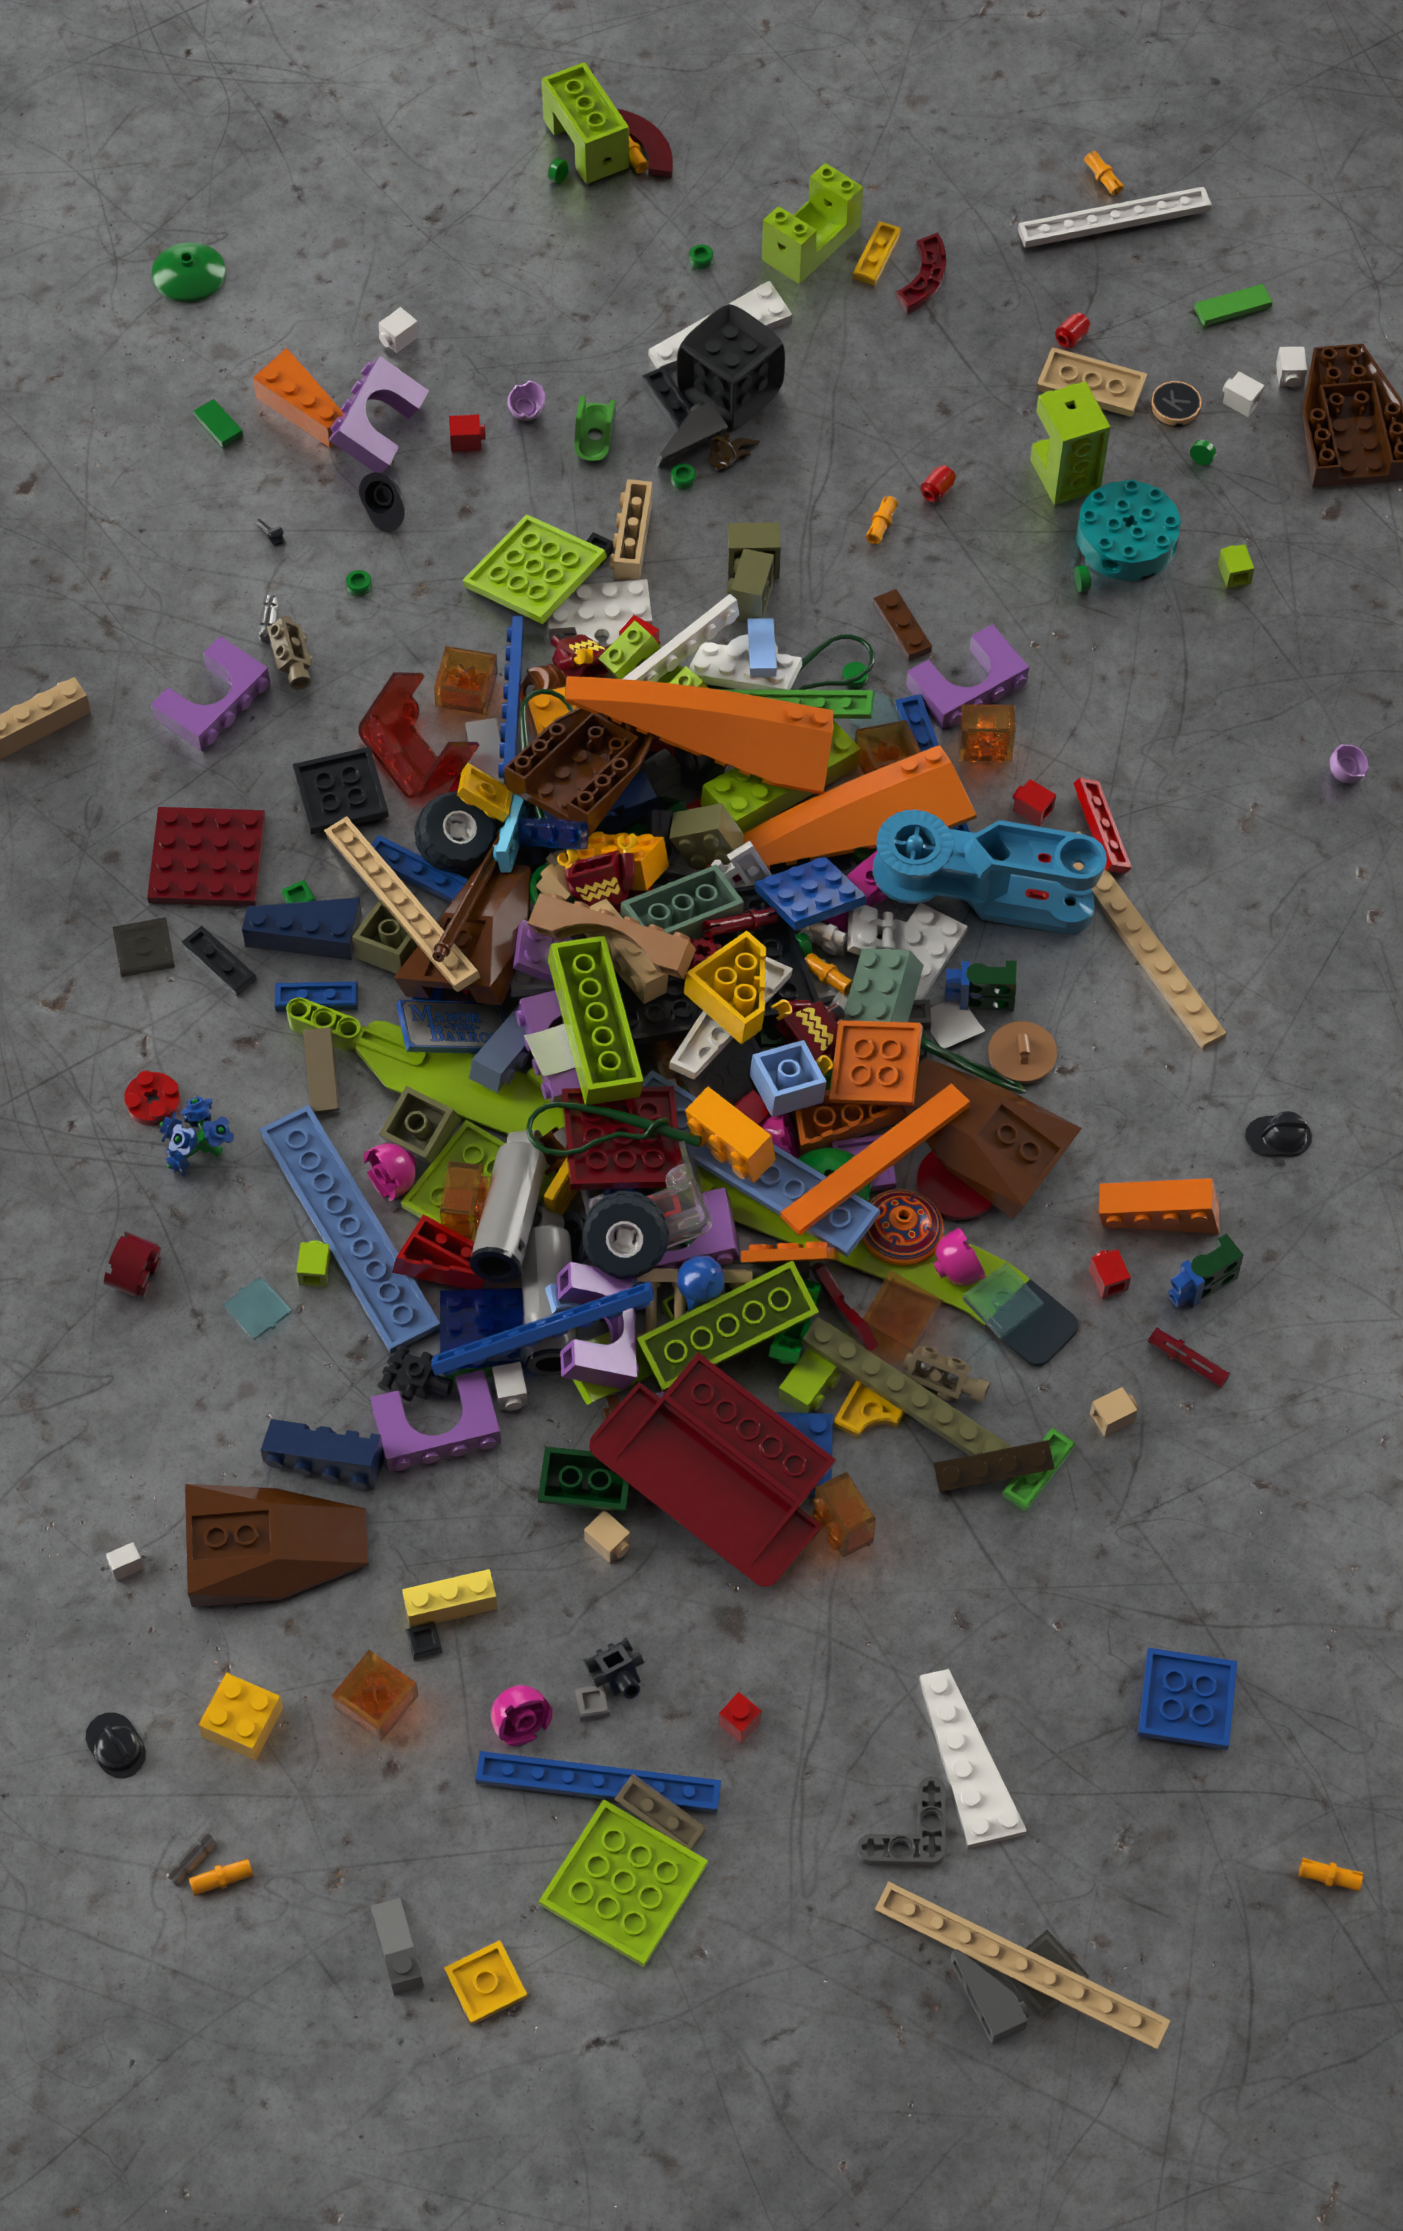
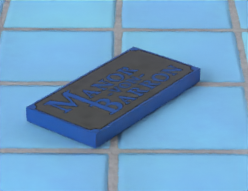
M401 999L396 1004L406 1052L478 1053L505 1022L501 1005L466 1001Z

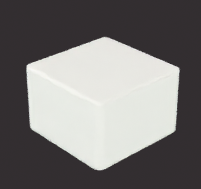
M134 1542L106 1554L108 1564L116 1581L144 1569Z

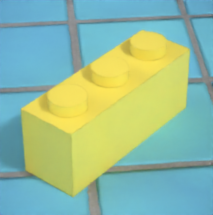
M490 1569L402 1589L410 1628L435 1622V1624L498 1609Z

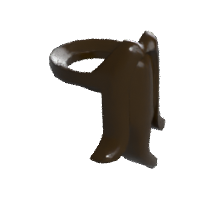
M724 432L725 438L717 436L711 441L709 464L714 466L717 471L726 469L741 456L751 455L748 450H739L741 447L756 446L760 441L738 438L729 443L730 435Z

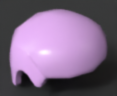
M528 380L523 385H515L507 397L508 409L512 416L523 421L534 420L545 409L546 393L540 384Z
M1340 745L1334 750L1329 760L1330 771L1342 783H1356L1363 779L1370 769L1364 752L1354 745Z

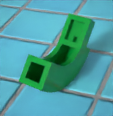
M802 1279L817 1307L822 1284ZM814 1317L777 1335L771 1345L769 1357L783 1364H797L806 1348L801 1341L812 1326Z

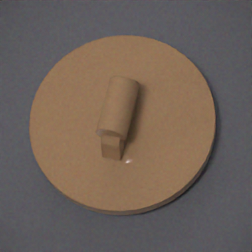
M1016 1021L1002 1026L993 1034L989 1042L988 1058L992 1068L1001 1077L1020 1084H1029L1045 1078L1052 1071L1057 1059V1046L1051 1034L1043 1027L1032 1022Z

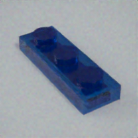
M531 817L518 818L519 845L577 850L588 849L587 821Z

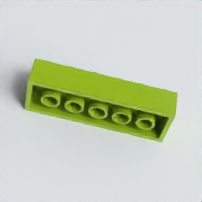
M834 719L825 786L855 770L858 767L861 748ZM734 767L703 785L700 804L704 807L722 803L744 834L813 793L772 786L762 782L763 778L753 774L749 777L739 773L740 769Z
M605 936L552 943L549 950L548 964L584 1103L586 1105L640 1097L644 1080Z
M792 1260L638 1337L637 1342L663 1392L668 1390L698 1352L717 1366L817 1316L819 1311Z

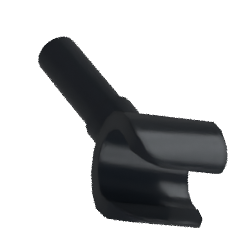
M261 519L256 520V524L265 531L272 545L285 541L281 526L272 529Z

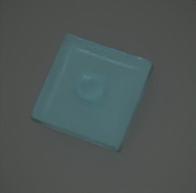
M1007 1263L966 1292L962 1298L1000 1340L1043 1308L1044 1302Z

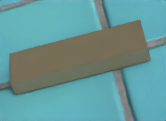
M332 1028L304 1030L310 1107L314 1113L340 1110Z
M633 1773L614 1799L651 1827L690 1850L693 1849L707 1829L705 1825Z

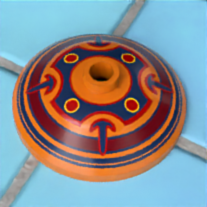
M890 1190L878 1194L869 1201L870 1204L880 1209L879 1217L861 1239L872 1255L888 1264L910 1266L929 1259L936 1252L937 1244L944 1234V1223L939 1210L929 1199L909 1190ZM899 1216H905L908 1219L903 1220Z

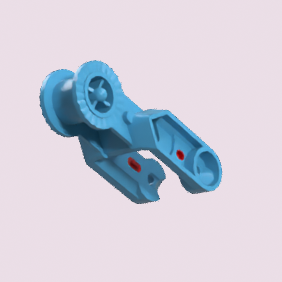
M905 810L889 817L878 831L876 841L877 853L873 862V877L877 886L885 895L900 903L920 904L936 896L965 900L981 920L1062 934H1076L1085 930L1092 921L1094 897L1091 888H1094L1102 877L1107 858L1102 844L1095 838L1085 834L999 820L977 833L949 829L943 820L926 811ZM1081 863L1083 864L1084 868L1082 870H1076L1073 867V864ZM1072 899L1075 901V905L1067 906L1065 900Z

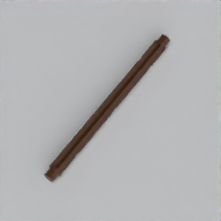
M500 831L497 833L493 845L439 942L434 946L432 957L437 962H442L450 954L451 947L498 864V861L494 860L493 851L494 846L498 845L500 840Z

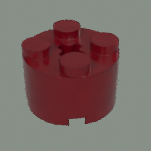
M124 1232L125 1237H120L111 1254L108 1264L111 1265L112 1271L111 1274L105 1272L104 1285L135 1297L140 1296L144 1298L150 1286V1282L147 1281L151 1272L156 1273L161 1264L162 1258L159 1257L161 1247L154 1242L129 1232Z

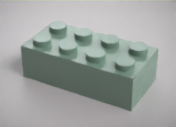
M713 865L621 902L620 915L623 919L625 916L636 919L640 922V925L649 927L650 924L659 926L668 934L674 935V932H679L689 938L692 937L699 940L701 936L705 938L704 932L711 931V929L702 931L704 921L742 914L744 901L719 867Z
M862 948L844 1010L845 1017L842 1020L908 1022L924 965L910 950Z

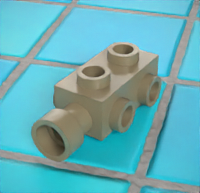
M290 616L280 617L268 628L276 665L279 671L289 674L288 679L291 688L296 690L304 689L311 683L307 669L311 666L312 655L307 652V635L302 632L301 625L293 622Z
M918 1346L913 1354L908 1353L902 1367L907 1370V1377L925 1389L928 1387L936 1390L937 1396L947 1401H952L953 1398L959 1399L964 1393L971 1396V1400L982 1404L990 1386L989 1381L981 1378L976 1380L969 1377L972 1367L966 1365L962 1359L957 1357L948 1358L939 1354V1351L929 1346ZM924 1363L932 1365V1367L928 1368L924 1365ZM950 1373L959 1376V1378H953Z

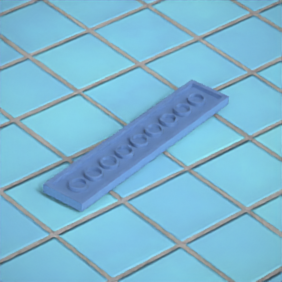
M651 1070L645 1077L642 1087L674 1086L678 1128L690 1133L685 1109L697 1097ZM680 1142L681 1154L778 1215L827 1178L773 1144L776 1161L753 1184L747 1178L744 1180L739 1178L728 1163L717 1161L711 1154V1150L703 1145L698 1148ZM854 1194L805 1232L822 1242H827L828 1246L835 1248L836 1251L848 1257L879 1217L880 1209Z
M307 1105L260 1128L261 1137L325 1244H329L331 1255L389 1353L396 1352L397 1345L407 1346L441 1329V1323L414 1278L392 1273L396 1257L399 1253L311 1107Z

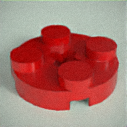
M148 1070L140 1072L129 1083L124 1094L125 1105L132 1119L147 1126L157 1125V1122L165 1120L166 1117L171 1119L174 1112L177 1113L181 1105L177 1082L170 1076L160 1072H150ZM156 1094L159 1098L158 1101L153 1100L151 1103H148L147 1097L149 1095Z

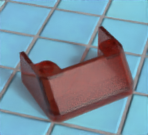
M393 672L361 720L358 733L360 739L367 747H370L374 757L407 798H421L455 779L457 773L462 772L480 745L478 742H448L437 757L413 726L419 717L420 710L417 701L412 695L425 675L423 673Z

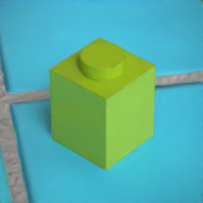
M1246 544L1230 545L1220 550L1218 567L1226 588L1251 584L1255 568Z
M317 1240L310 1241L309 1243L301 1242L296 1271L299 1285L327 1287L331 1263L329 1244H324Z

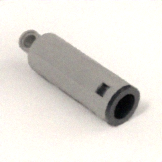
M532 1130L535 1140L544 1146V1143H541L539 1140L542 1137L539 1130ZM526 1131L510 1132L507 1136V1143L498 1150L469 1262L471 1270L477 1276L494 1283L511 1282L518 1278L547 1164L543 1152L536 1149L528 1140Z
M536 1205L521 1267L524 1324L553 1315L545 1288L549 1284H557V1274L569 1262H573L571 1236L564 1229V1217L559 1213ZM577 1327L569 1329V1332L561 1337L553 1338L549 1336L541 1339L542 1341L535 1346L526 1347L527 1368L535 1374L560 1375V1351L573 1339H577Z

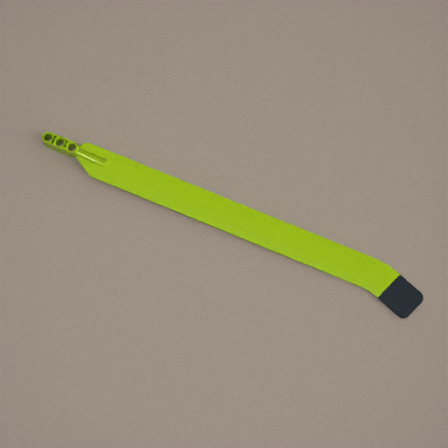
M300 997L290 1000L287 1004L288 1024L293 1031L303 1035L304 1030L331 1027L334 1047L348 1052L356 1050V1053L387 1089L402 1094L405 1087L408 1086L453 1109L460 1117L507 1135L510 1132L526 1131L528 1118L532 1113L544 1104L550 1103L549 1099H544L541 1088L529 1080L526 1074L518 1071L515 1072L512 1082L509 1085L505 1084L498 1093L469 1079L472 1059L475 1057L474 1054L406 1052L402 1029L398 1025L387 1021L375 1020L365 1027L360 1025V1022L352 1016ZM300 1013H301V1014H304L303 1016H300V1017L295 1016V1015L300 1014ZM322 1023H329L327 1026H320ZM350 1032H351V1033H354V1034L351 1035V1036H346V1035H344V1034L350 1033ZM556 1107L540 1113L533 1121L532 1130H539L543 1137L556 1126L558 1129L564 1126L563 1109ZM682 1155V1161L713 1184L714 1190L726 1188L731 1199L735 1223L787 1243L803 1244V1248H806V1242H821L807 1232L799 1236L780 1215ZM647 1188L660 1194L672 1191L669 1188ZM678 1196L679 1201L689 1204L680 1196ZM860 1240L848 1257L839 1253L840 1260H834L968 1313L1024 1360L1034 1366H1043L1048 1363L1076 1335L1078 1330V1319L1074 1314L1009 1262L971 1244L969 1246L973 1248L986 1278L969 1286L952 1284L947 1277L941 1279L933 1265L938 1261L936 1253L919 1264L897 1266L876 1258Z

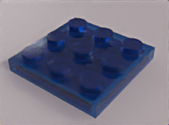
M523 1288L440 1291V1353L524 1325ZM523 1345L514 1348V1351L506 1356L499 1357L497 1354L488 1357L484 1363L477 1366L468 1364L460 1368L495 1367L521 1362V1366H527L526 1347Z

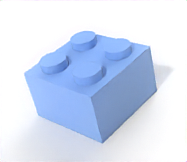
M804 1040L752 1055L750 1077L771 1117L823 1103L826 1080Z

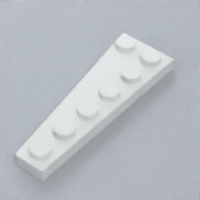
M770 281L729 303L743 309L769 329H774L792 321V313ZM708 316L650 348L649 357L655 367L658 369L664 366L666 371L677 367V353L682 341Z
M768 957L765 959V1004L787 982L793 968ZM702 1011L671 1059L669 1069L694 1080L733 1037L708 1014Z
M946 1669L920 1675L919 1681L967 1849L1026 1835L1025 1825L950 1670Z

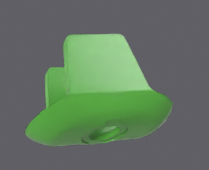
M580 395L576 414L574 450L577 456L585 460L597 461L607 455L616 417V400H610L609 405L603 403L586 404V396ZM591 430H598L602 433V437L598 440H593L588 437V433Z

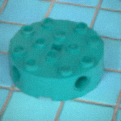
M1133 479L1111 482L1092 491L1082 504L1076 541L1078 548H1080L1081 553L1085 556V561L1092 569L1113 579L1124 581L1141 580V576H1148L1152 573L1157 574L1165 570L1175 557L1181 519L1177 506L1160 488H1156L1148 483L1137 482Z

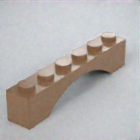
M550 893V896L539 894L527 923L535 933L557 940L583 933H606L619 936L642 949L659 972L683 980L696 951V948L690 942V938L682 933L674 932V935L668 934L659 926L650 924L649 927L640 925V922L627 916L624 919H620L608 910L599 909L598 912L590 909V906L580 901H575L572 904L566 902V899L554 893Z

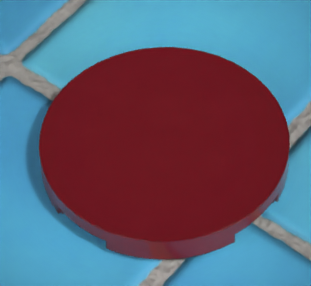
M933 1151L928 1153L922 1160L917 1174L918 1192L937 1207L943 1219L956 1221L974 1217L979 1218L994 1206L948 1171Z

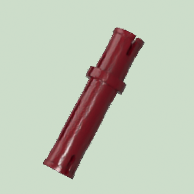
M773 907L757 911L749 909L744 911L743 914L706 920L702 924V931L711 929V931L703 933L707 938L745 929L754 931L760 926L776 924L778 914L769 916V914L777 912Z
M1158 1327L1155 1328L1148 1339V1343L1167 1353L1169 1359L1172 1361L1178 1360L1218 1385L1219 1388L1224 1386L1231 1374L1186 1346L1184 1340H1177ZM1168 1342L1169 1344L1173 1345L1177 1349L1187 1354V1356L1185 1357L1182 1354L1178 1353L1174 1349L1167 1346L1166 1343ZM1192 1359H1195L1207 1368L1211 1369L1212 1373L1208 1372L1201 1366L1194 1363Z

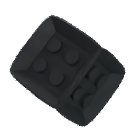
M732 304L722 306L709 315L684 338L678 349V388L694 406L700 402L707 404L713 401L729 429H736L755 416L777 395L784 381L785 348L781 339L766 325L743 309Z

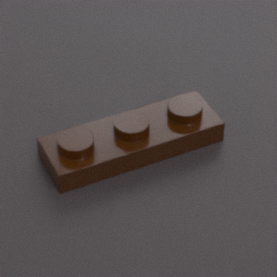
M897 589L873 598V605L908 661L932 652L931 643Z

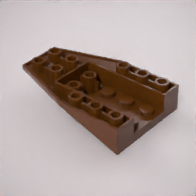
M1363 343L1314 347L1302 409L1312 488L1403 480V403L1397 392Z
M578 707L555 719L504 767L507 790L584 834L591 836L640 769L656 735L649 732L647 735L636 731L637 727L625 722L618 724L611 721L612 718L605 714L599 713L596 715Z
M481 864L437 918L436 922L444 931ZM497 864L454 942L478 970L481 977L462 989L470 991L477 1003L502 1005L516 971L513 965L518 926L523 920L529 921L530 866L513 865L511 872H500L499 864ZM418 945L394 976L395 981L406 997L430 999L434 987L454 989Z
M924 1058L918 1065L914 1106L899 1105V1107L906 1116H909L951 1083L969 1099V1108L925 1141L948 1171L1014 1220L1082 1128L1012 1091Z
M185 1484L187 1586L191 1607L282 1600L369 1565L365 1508L277 1488Z

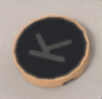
M1179 381L1166 382L1157 387L1152 394V412L1156 418L1168 425L1176 426V423L1186 425L1194 421L1199 415L1201 397L1199 392L1187 383Z

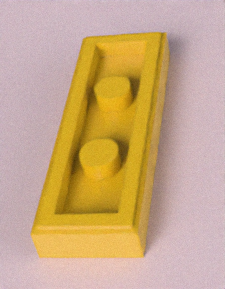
M878 221L852 273V279L873 286L876 285L901 235L900 227Z

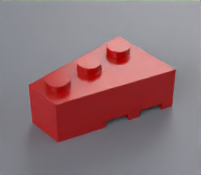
M424 1214L397 1255L392 1273L479 1292L487 1281L477 1276L471 1270L469 1264L474 1241Z

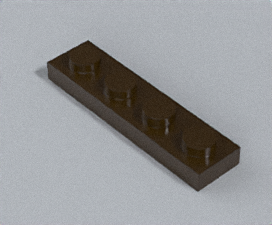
M1049 1440L934 1462L939 1492L1052 1470L1054 1469Z

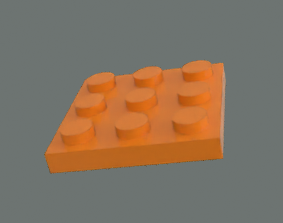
M839 1020L829 1096L831 1103L914 1106L923 1028L921 1023Z
M822 1241L806 1242V1248H803V1244L777 1243V1249H775V1245L752 1244L749 1245V1250L741 1251V1262L840 1260L839 1252L835 1248L828 1246L827 1242Z

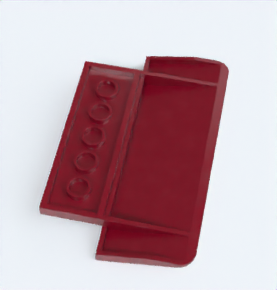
M699 1352L661 1398L638 1382L601 1424L589 1441V1449L594 1457L758 1586L770 1587L776 1584L823 1528V1525L802 1510L800 1506L836 1463V1459Z

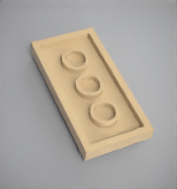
M1052 347L1038 380L1036 390L1045 393L1067 387L1070 384L1086 381L1101 409L1132 417L1145 385L1147 373Z

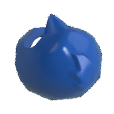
M694 1256L685 1261L678 1270L677 1285L681 1294L686 1298L690 1311L696 1309L701 1304L718 1298L724 1290V1272L721 1265L711 1256Z

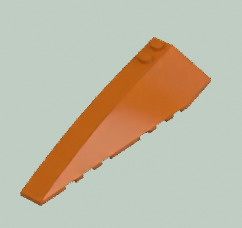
M567 676L565 702L596 715L599 713L605 714L612 718L611 721L618 724L625 722L637 727L636 731L646 735L649 732L659 736L660 741L700 757L702 755L711 757L715 760V763L722 766L728 764L740 769L739 773L749 777L753 774L763 778L762 782L769 785L816 794L824 793L833 735V710L748 694L679 684Z
M938 745L853 779L790 808L745 832L743 844L750 840L767 868L770 869V865L784 862L786 866L797 864V860L809 857L810 861H813L817 858H828L853 853L855 848L860 847L874 849L876 848L877 835L881 825L889 817L905 810H919L933 814L943 820L949 829L976 819L977 814L951 760L941 746ZM711 864L706 865L704 869L711 867Z

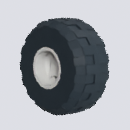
M457 791L440 794L429 801L420 812L414 828L415 843L422 858L433 868L456 874H463L474 868L476 869L484 861L496 839L497 832L494 819L487 816L480 808L463 802L457 796Z
M618 1191L617 1193L608 1194L599 1202H596L585 1219L582 1233L583 1247L590 1262L606 1274L617 1279L641 1277L653 1270L666 1252L669 1241L666 1216L655 1201L641 1193Z

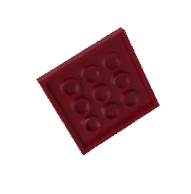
M158 807L147 895L148 903L256 906L265 810Z
M674 1086L642 1087L640 1097L592 1105L626 1112L652 1121L668 1118L670 1121L669 1126L679 1129ZM581 1088L562 1089V1102L585 1104ZM562 1108L566 1150L580 1148L594 1139L616 1132L642 1135L647 1131L605 1116ZM662 1135L654 1139L648 1138L645 1140L618 1137L599 1143L583 1153L567 1156L570 1190L684 1187L685 1180L680 1141Z

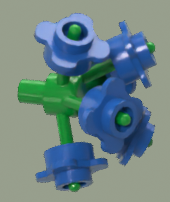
M194 1097L187 1102V1107L181 1110V1114L185 1116L184 1121L186 1123H189L192 1127H199L200 1131L197 1133L193 1128H183L181 1125L182 1120L175 1118L177 1114L175 1112L171 1119L166 1117L164 1122H160L161 1129L159 1132L164 1134L161 1141L164 1142L166 1138L171 1140L169 1148L166 1150L168 1158L165 1161L168 1164L167 1168L171 1169L173 1173L179 1171L182 1176H185L184 1170L190 1167L187 1158L199 1150L203 1153L210 1152L218 1157L223 1151L220 1145L224 1142L231 1143L234 1140V1134L229 1130V1121L226 1117H219L218 1120L211 1122L210 1109L213 1104L212 1099L207 1098L203 1100L202 1097Z

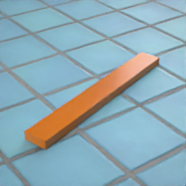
M951 1083L781 1211V1218L800 1236L970 1107V1100Z

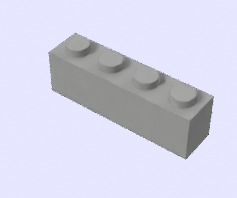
M491 718L465 722L471 765L504 784L503 778L498 777L499 762H504V758H500V742H505V739H501V728H498L497 719ZM497 818L494 819L495 823H497V822H502V821L498 820Z

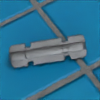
M266 595L263 600L264 606L262 607L260 627L258 629V639L262 642H270L268 628L275 622L278 607V598L275 595Z
M205 1832L197 1840L198 1844H193L177 1861V1866H173L167 1872L168 1880L175 1886H180L186 1879V1874L190 1875L207 1857L206 1853H211L217 1846V1840L208 1832Z

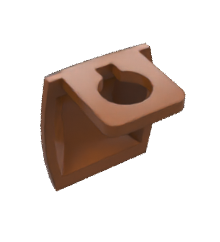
M555 664L528 668L526 670L528 674L521 684L520 699L523 702L527 696L526 689L529 685L534 684L533 691L566 687L567 676Z

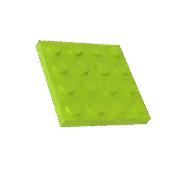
M526 514L462 581L465 588L543 624L607 556L604 549Z
M465 1120L401 1201V1207L418 1218H421L424 1214L475 1242L496 1155L499 1148L505 1143ZM552 1172L548 1176L544 1174L537 1201L538 1206L544 1199V1194L555 1178L556 1173Z
M603 1799L538 1902L543 1908L635 1963L645 1967L706 1869L708 1860Z

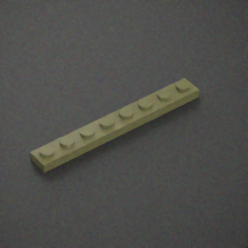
M817 1317L801 1341L803 1345L966 1454L974 1455L1011 1447V1445L819 1317Z

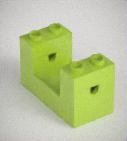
M583 62L541 78L543 120L553 135L566 131L575 144V168L584 182L588 184L629 168V126L587 64Z
M824 163L810 176L809 200L796 213L792 215L778 206L763 220L762 261L796 283L801 284L861 227L863 186L827 163Z
M1086 381L1070 384L1067 387L1038 395L1036 412L1050 439H1042L1032 444L1030 461L1050 499L1056 505L1091 494L1092 491L1100 488L1102 485L1111 428Z
M634 621L598 659L615 679H623L661 649V646L648 631ZM679 664L674 670L668 671L657 681L708 688L704 681L687 666L683 668Z

